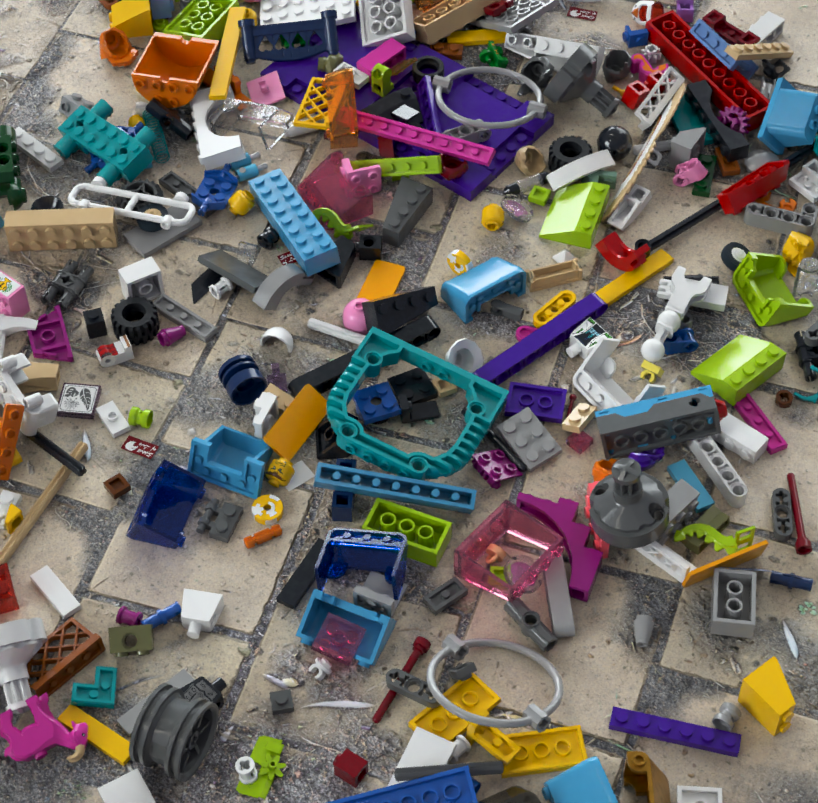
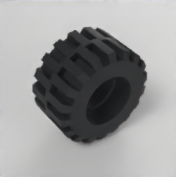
M573 135L570 137H559L557 141L554 140L549 147L548 168L551 170V173L577 159L592 154L593 150L590 143H587L585 139L582 140L581 137Z
M130 296L126 300H120V303H116L115 308H112L111 321L114 335H116L118 340H120L119 337L127 335L130 344L138 346L140 343L146 344L148 340L154 339L153 336H157L160 323L156 305L151 300H147L145 297L135 296V298H131Z

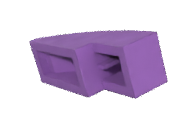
M676 0V14L685 22H693L694 0Z

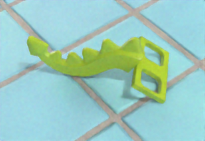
M322 207L312 211L317 220H320L321 216L323 222L329 220L327 227L334 228L335 238L343 235L347 239H351L353 232L373 227V224L357 225L351 227L350 224H344L338 214L329 208Z
M702 523L690 524L681 530H676L674 542L685 540L686 534L693 537V533L696 532L697 538L706 536L705 543H714V550L716 552L725 549L728 555L752 546L756 527L751 526L737 531L734 539L732 535L724 536L709 525ZM750 531L749 535L740 538L742 533ZM748 542L747 546L738 549L739 545Z

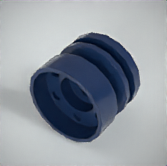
M250 355L234 356L223 363L219 369V380L235 405L243 406L254 403L268 387L265 377L259 371L258 365H256L255 360Z

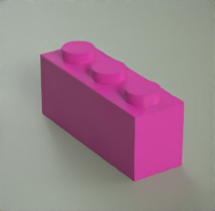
M390 38L375 50L356 62L357 69L369 75V83L371 84L373 67L380 63L392 70L406 60V46Z

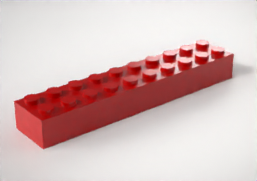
M671 10L646 21L645 29L647 28L649 32L648 41L660 48V52L692 83L706 80L712 89L711 101L721 111L725 112V107L731 108V106L742 108V111L747 112L745 117L750 118L747 121V124L751 125V127H747L746 130L748 131L762 125L770 101L736 69L734 71L729 70L689 32L691 27L679 15Z

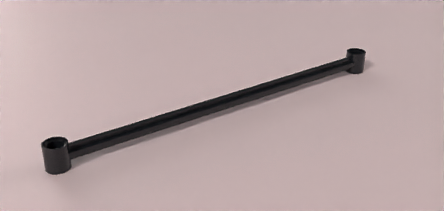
M814 142L812 145H806L783 159H789V168L814 153ZM717 199L649 241L646 239L637 240L634 250L647 243L650 250L645 254L649 257L651 251L721 210L722 207L719 200Z

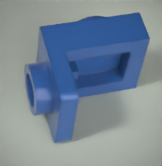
M629 25L625 26V32L622 33L623 41L627 43L628 48L648 45V29L631 31Z

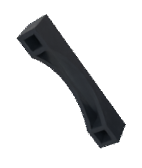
M702 80L687 84L686 92L684 93L685 100L689 102L692 111L699 117L700 123H703L705 128H707V133L713 138L714 144L720 148L722 156L727 159L728 163L748 158L749 143L743 134L725 126L714 115L710 105L712 89L707 81Z

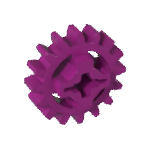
M731 106V108L725 107V112H719L721 116L717 117V119L725 126L742 133L743 136L744 133H749L746 129L751 127L750 124H747L750 118L745 117L747 112L742 111V108Z

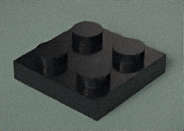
M418 367L387 378L397 400L399 394L405 393L407 401L411 400L412 404L438 398V392L426 372Z

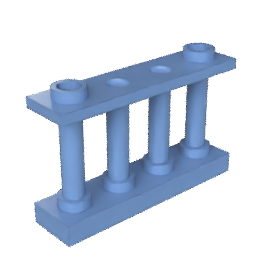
M699 18L689 32L729 70L734 71V69H737L747 80H750L759 69V66L752 60L736 61L724 50L727 45L731 44L720 37L702 19Z

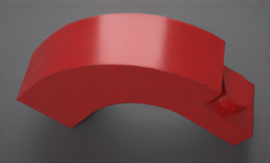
M615 231L595 245L601 255L612 266L626 272L633 271L647 261L645 253L650 250L647 243L637 250L630 249L622 242Z

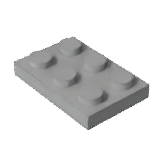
M529 407L496 426L498 433L530 473L562 453V448Z

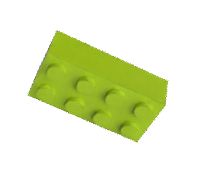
M377 497L361 528L362 542L437 568L452 537V522Z

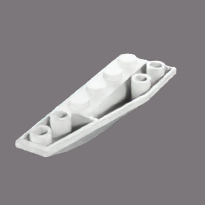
M517 32L515 34L506 33L504 47L528 59H531L533 56H545L554 66V71L558 72L583 43ZM589 45L598 52L596 55L597 76L603 63L605 47Z

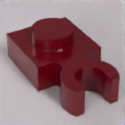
M495 1L484 7V12L492 17H498L507 8L514 6V1Z

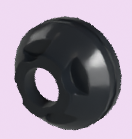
M43 196L33 202L31 210L64 209L62 200L56 196Z

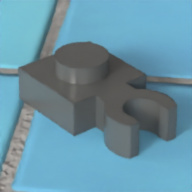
M465 662L464 664L458 663L457 666L447 670L452 679L465 681L472 677L471 673L477 671L474 662Z

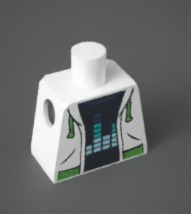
M589 317L570 334V347L566 348V352L571 358L579 354L585 360L601 337H613Z

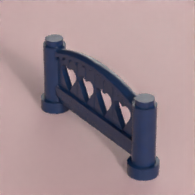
M337 10L320 12L321 19L255 26L254 19L239 20L238 28L241 29L244 61H246L247 65L255 64L257 59L289 62L307 59L324 52H328V55L338 54ZM314 31L322 40L321 45L315 44L310 46L308 44ZM297 33L306 42L305 47H292ZM280 35L289 43L288 49L282 48L277 50L275 48ZM264 36L273 46L271 51L265 50L262 52L259 50Z

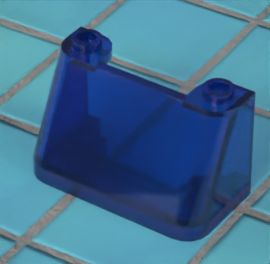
M164 459L153 473L125 536L133 540L171 549L181 548L186 539L183 529L197 499L201 500L206 492L204 485L207 480Z

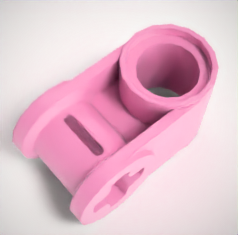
M692 158L689 161L676 165V175L673 177V183L678 187H684L702 180L708 171L697 158Z

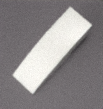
M635 184L630 193L625 195L623 201L614 210L607 224L623 231L636 219L651 200V191Z

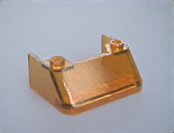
M345 67L325 74V78H321L322 89H326L329 128H326L327 139L330 138V149L358 147V121L353 68Z

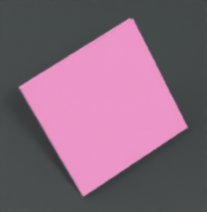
M277 70L246 83L255 111L286 99Z

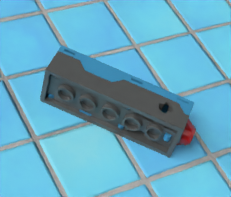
M711 385L595 412L606 460L630 455L632 452L638 453L720 434V421L728 415L725 402L714 398Z

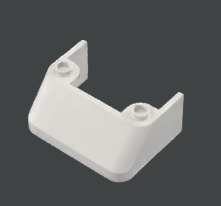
M601 337L573 377L574 386L593 406H597L598 411L660 397L666 389L664 385L647 384L640 395L633 400L611 378L616 371V363L610 356L621 342L619 339Z

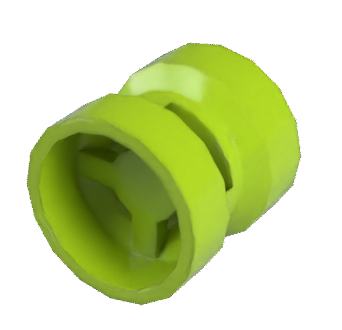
M133 406L129 413L128 424L132 426L141 425L142 428L149 429L153 421V411L148 409L143 411L139 407Z

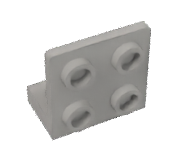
M371 571L363 586L356 585L354 588L353 601L357 606L392 618L408 585Z

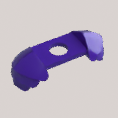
M665 447L638 453L632 452L628 458L634 459L639 463L641 472L646 471L663 458Z

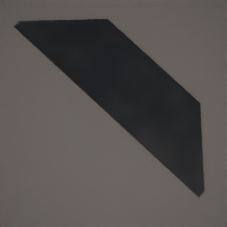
M210 268L191 284L193 303L195 304L209 291V286L218 283L223 276Z

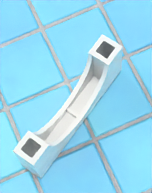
M231 85L229 86L226 100H210L209 87L197 91L194 98L189 102L192 109L191 115L195 121L193 122L195 132H197L194 134L197 143H199L196 146L199 154H201L198 155L200 164L204 165L206 170L224 166L226 163L230 164L246 158L245 149L239 135L224 137L211 132V127L216 117L226 108L236 104Z

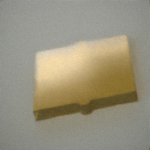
M415 57L399 62L391 68V76L398 75L418 59Z

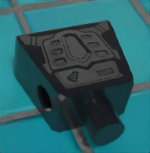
M202 676L181 689L186 700L193 702L197 698H204L208 702L216 703L220 710L224 705L221 691L227 687V684L221 677L210 683Z

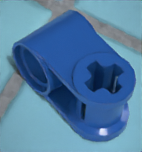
M692 328L678 329L673 334L672 339L666 338L663 343L665 354L667 355L690 353L699 347L698 342L694 339V330Z

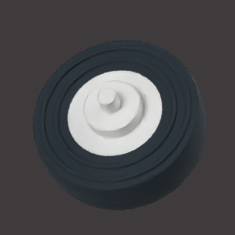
M730 242L723 248L721 258L726 267L734 272L750 251L740 243Z

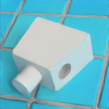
M184 588L181 621L182 626L188 629V637L197 639L201 631L211 632L224 608L223 594Z

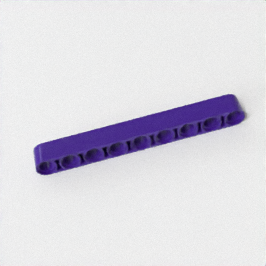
M596 293L589 294L472 374L497 386L568 339L570 334L587 318L591 317L593 320L599 318L606 312L608 304Z

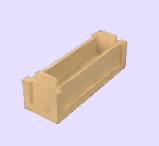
M577 258L541 268L526 269V284L530 293L582 280L583 270L579 268Z

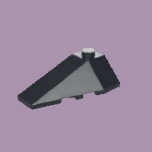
M411 87L394 91L360 110L361 112L394 120L390 113L402 105H407L419 111L416 119L420 124H423L418 100Z

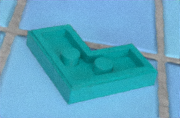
M96 666L94 684L73 683L71 705L114 709L118 668Z

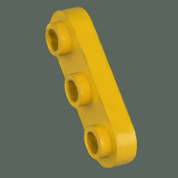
M569 290L558 293L534 313L533 325L536 328H540L576 303L575 293Z

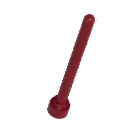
M788 473L787 481L798 537L795 542V550L799 555H806L812 551V545L805 535L795 475Z
M417 636L413 642V652L402 671L410 673L420 655L428 652L431 643L426 638ZM391 689L388 691L372 718L374 723L381 721L397 692Z

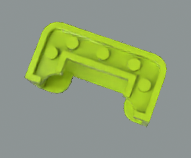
M748 252L734 271L732 281L759 326L768 327L810 314L814 308L808 298H800L796 302L782 279L787 271V263L783 256Z

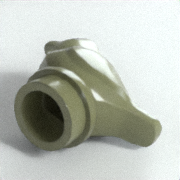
M338 53L336 55H329L327 58L325 56L319 57L318 71L326 72L329 75V79H333V70L343 62V55Z

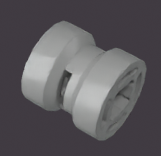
M724 702L719 708L720 712L713 717L712 723L719 730L731 732L734 722L739 720L742 713L734 704Z

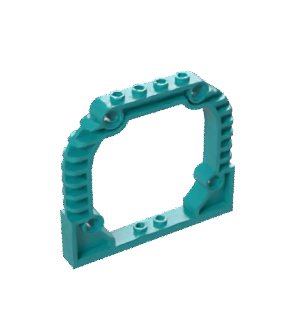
M372 327L353 354L350 364L329 393L326 412L331 428L337 435L336 443L338 447L347 453L360 457L365 462L372 463L396 476L423 481L425 479L434 480L441 476H451L468 464L485 434L489 432L506 404L509 391L376 327ZM401 359L466 390L465 397L468 401L464 420L467 425L456 443L446 453L436 457L422 452L407 454L364 433L361 423L348 416L347 405L367 377H377L382 367L398 364Z

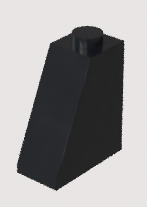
M343 235L334 241L341 263L317 273L338 289L342 287L356 257L355 243Z

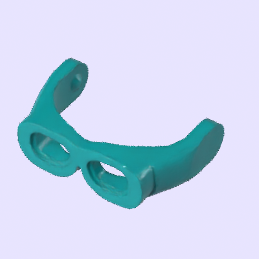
M811 365L810 368L818 373V368ZM797 392L793 393L799 399L813 402L814 404L818 400V392L808 397L802 396Z

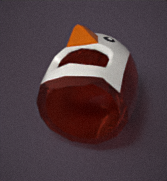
M641 0L634 5L631 13L634 21L645 27L646 21L664 14V8L660 1Z

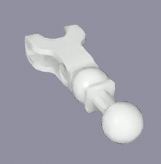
M682 266L677 267L671 278L670 290L672 295L665 310L657 319L656 335L654 338L646 340L641 347V353L645 360L657 362L663 358L665 354L663 343L666 338L672 339L673 334L680 328L681 321L692 304L704 301L710 289L712 279L703 277L698 283H689L685 279L686 268Z

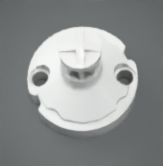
M25 618L0 624V686H3L8 704L6 710L11 709L13 714H23L30 710L25 702L26 699L32 697L28 683L30 677L27 664L48 640L42 618Z

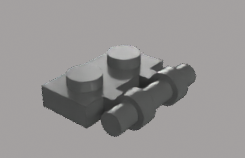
M212 498L211 502L205 507L206 512L203 517H200L196 531L203 534L205 529L210 530V538L228 543L244 512L243 507L224 502L222 508L217 507L219 500ZM212 515L217 516L215 522L210 521Z

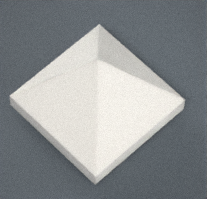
M564 249L552 256L557 263L576 258L568 249Z

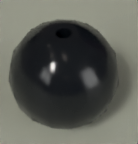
M609 126L600 132L597 139L598 151L608 149L613 160L618 161L624 159L629 154L632 148V138L625 128Z

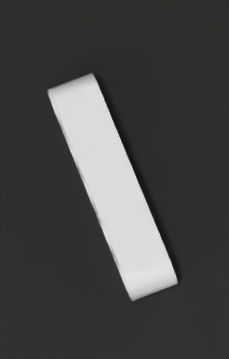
M707 436L687 441L688 447L728 504L734 508L742 507L747 496V486L712 437Z

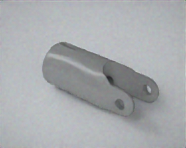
M763 76L759 92L770 101L776 79L773 80L772 84L764 81L765 76Z

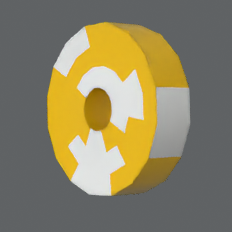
M453 250L448 254L447 262L455 274L460 275L473 268L472 261L464 252Z
M262 495L254 500L252 504V516L259 524L272 525L277 523L283 516V503L274 495Z

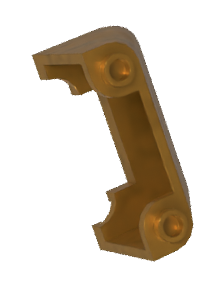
M627 751L623 771V785L631 786L635 790L636 796H647V803H671L669 781L666 775L644 752Z

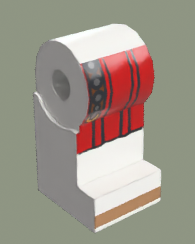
M127 335L119 337L120 341L97 348L96 356L101 366L109 367L134 359L132 346Z

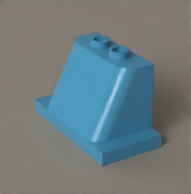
M778 78L757 138L776 155H782L785 147L813 144L818 130V93L796 90L786 79Z
M222 425L205 440L197 437L192 439L187 474L257 499L261 495L265 465L272 456L273 449L262 439Z

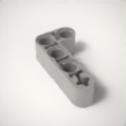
M751 202L746 205L744 223L749 226L790 235L791 231H795L811 237L818 214V206L814 203H805L802 206L801 212L798 213Z

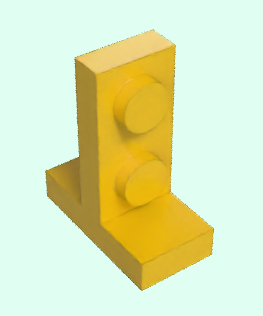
M482 708L476 715L489 718L490 713ZM472 722L468 723L465 738L469 741L470 745L472 746L475 742L479 743L496 759L502 761L506 767L520 753L521 748L498 728L478 725Z

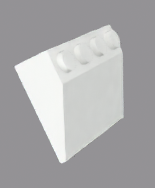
M358 0L363 47L380 46L390 38L395 39L401 44L416 40L412 0Z

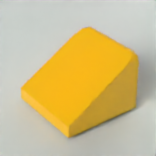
M12 503L9 506L5 519L7 531L10 535L24 519L22 511Z

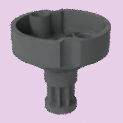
M586 42L573 53L542 93L554 104L582 98L585 102L592 104L598 109L604 118L614 114L621 101L605 90L603 85L595 79L596 55L598 52Z
M622 458L613 464L612 474L603 478L593 488L589 497L591 507L589 510L590 522L598 537L606 543L619 548H639L656 541L667 529L669 524V496L666 488L658 479L641 472V466L636 460Z

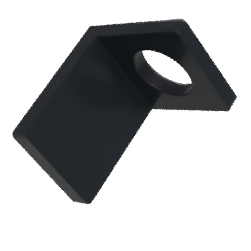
M766 59L762 60L763 72L773 80L776 79L777 81L778 78H781L791 70L780 59L773 65ZM777 66H782L784 70L780 73H776L775 68Z

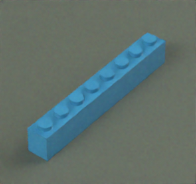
M321 462L317 464L313 487L353 492V494L471 514L474 510L477 492L474 489Z

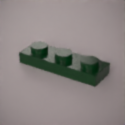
M699 154L698 160L707 169L708 173L702 180L694 182L692 195L709 198L717 156Z

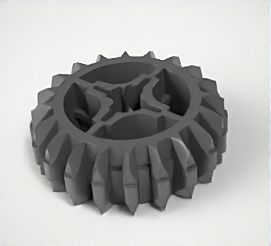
M141 178L139 181L133 179V182L121 185V190L164 197L159 184H155L154 181L149 182L148 179L144 181ZM117 196V207L125 209L131 198ZM138 200L132 211L138 212L143 206L157 203Z

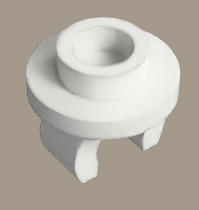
M317 657L315 659L316 664H312L308 669L312 673L319 669V673L315 676L319 681L324 679L326 673L328 675L332 673L330 669L332 665L324 657L322 659Z

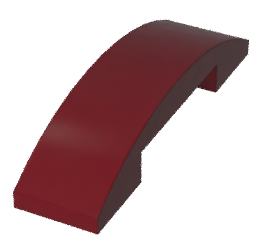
M715 9L702 17V20L731 45L754 44L761 40L759 36L751 31L745 33L727 22L726 16Z

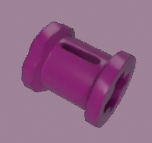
M122 606L117 613L116 623H124L129 626L141 625L140 621L143 619V613H136L128 610L126 606Z

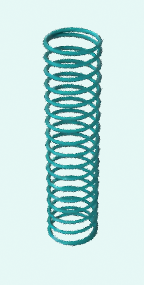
M145 110L143 112L145 126L150 129L159 127L152 131H156L154 133L160 132V134H156V136L161 135L157 139H163L162 142H154L155 145H151L154 159L157 163H165L158 162L157 160L159 159L156 158L157 155L167 153L168 160L170 159L163 129L158 124L159 120L148 122L156 118H146L145 114L147 112Z

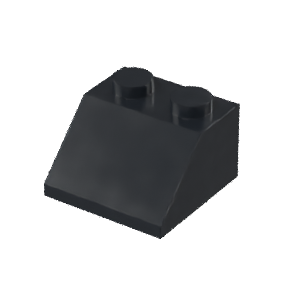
M347 412L348 416L358 421V417ZM328 418L315 428L317 459L348 458L352 455L338 447L336 443L337 435L331 428Z

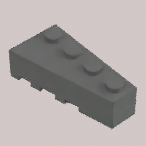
M404 176L401 177L382 227L383 242L399 248L433 203L432 187Z

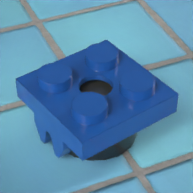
M388 381L357 390L353 396L357 415H359V419L363 421L364 425L382 424L389 418L401 414V409Z

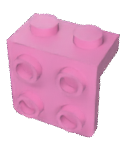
M349 158L342 159V167H339L342 177L340 179V186L342 190H345L348 198L381 191L380 165L353 170Z

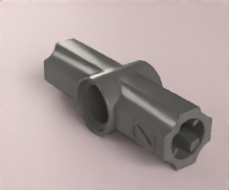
M513 596L504 605V610L521 627L522 634L530 637L543 652L550 651L558 642V638L542 623L540 615L536 611L530 610L518 596Z

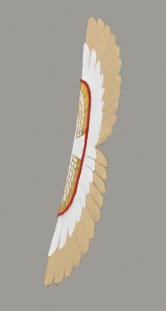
M682 83L665 106L662 114L658 117L644 146L621 183L620 189L609 204L606 213L601 219L602 222L607 217H610L619 203L623 201L626 193H629L632 185L637 180L638 174L640 175L643 167L646 166L647 161L653 166L659 164L662 155L654 147H656L657 139L666 129L681 102L680 100L684 96L686 91L685 83ZM650 153H655L657 160H651Z

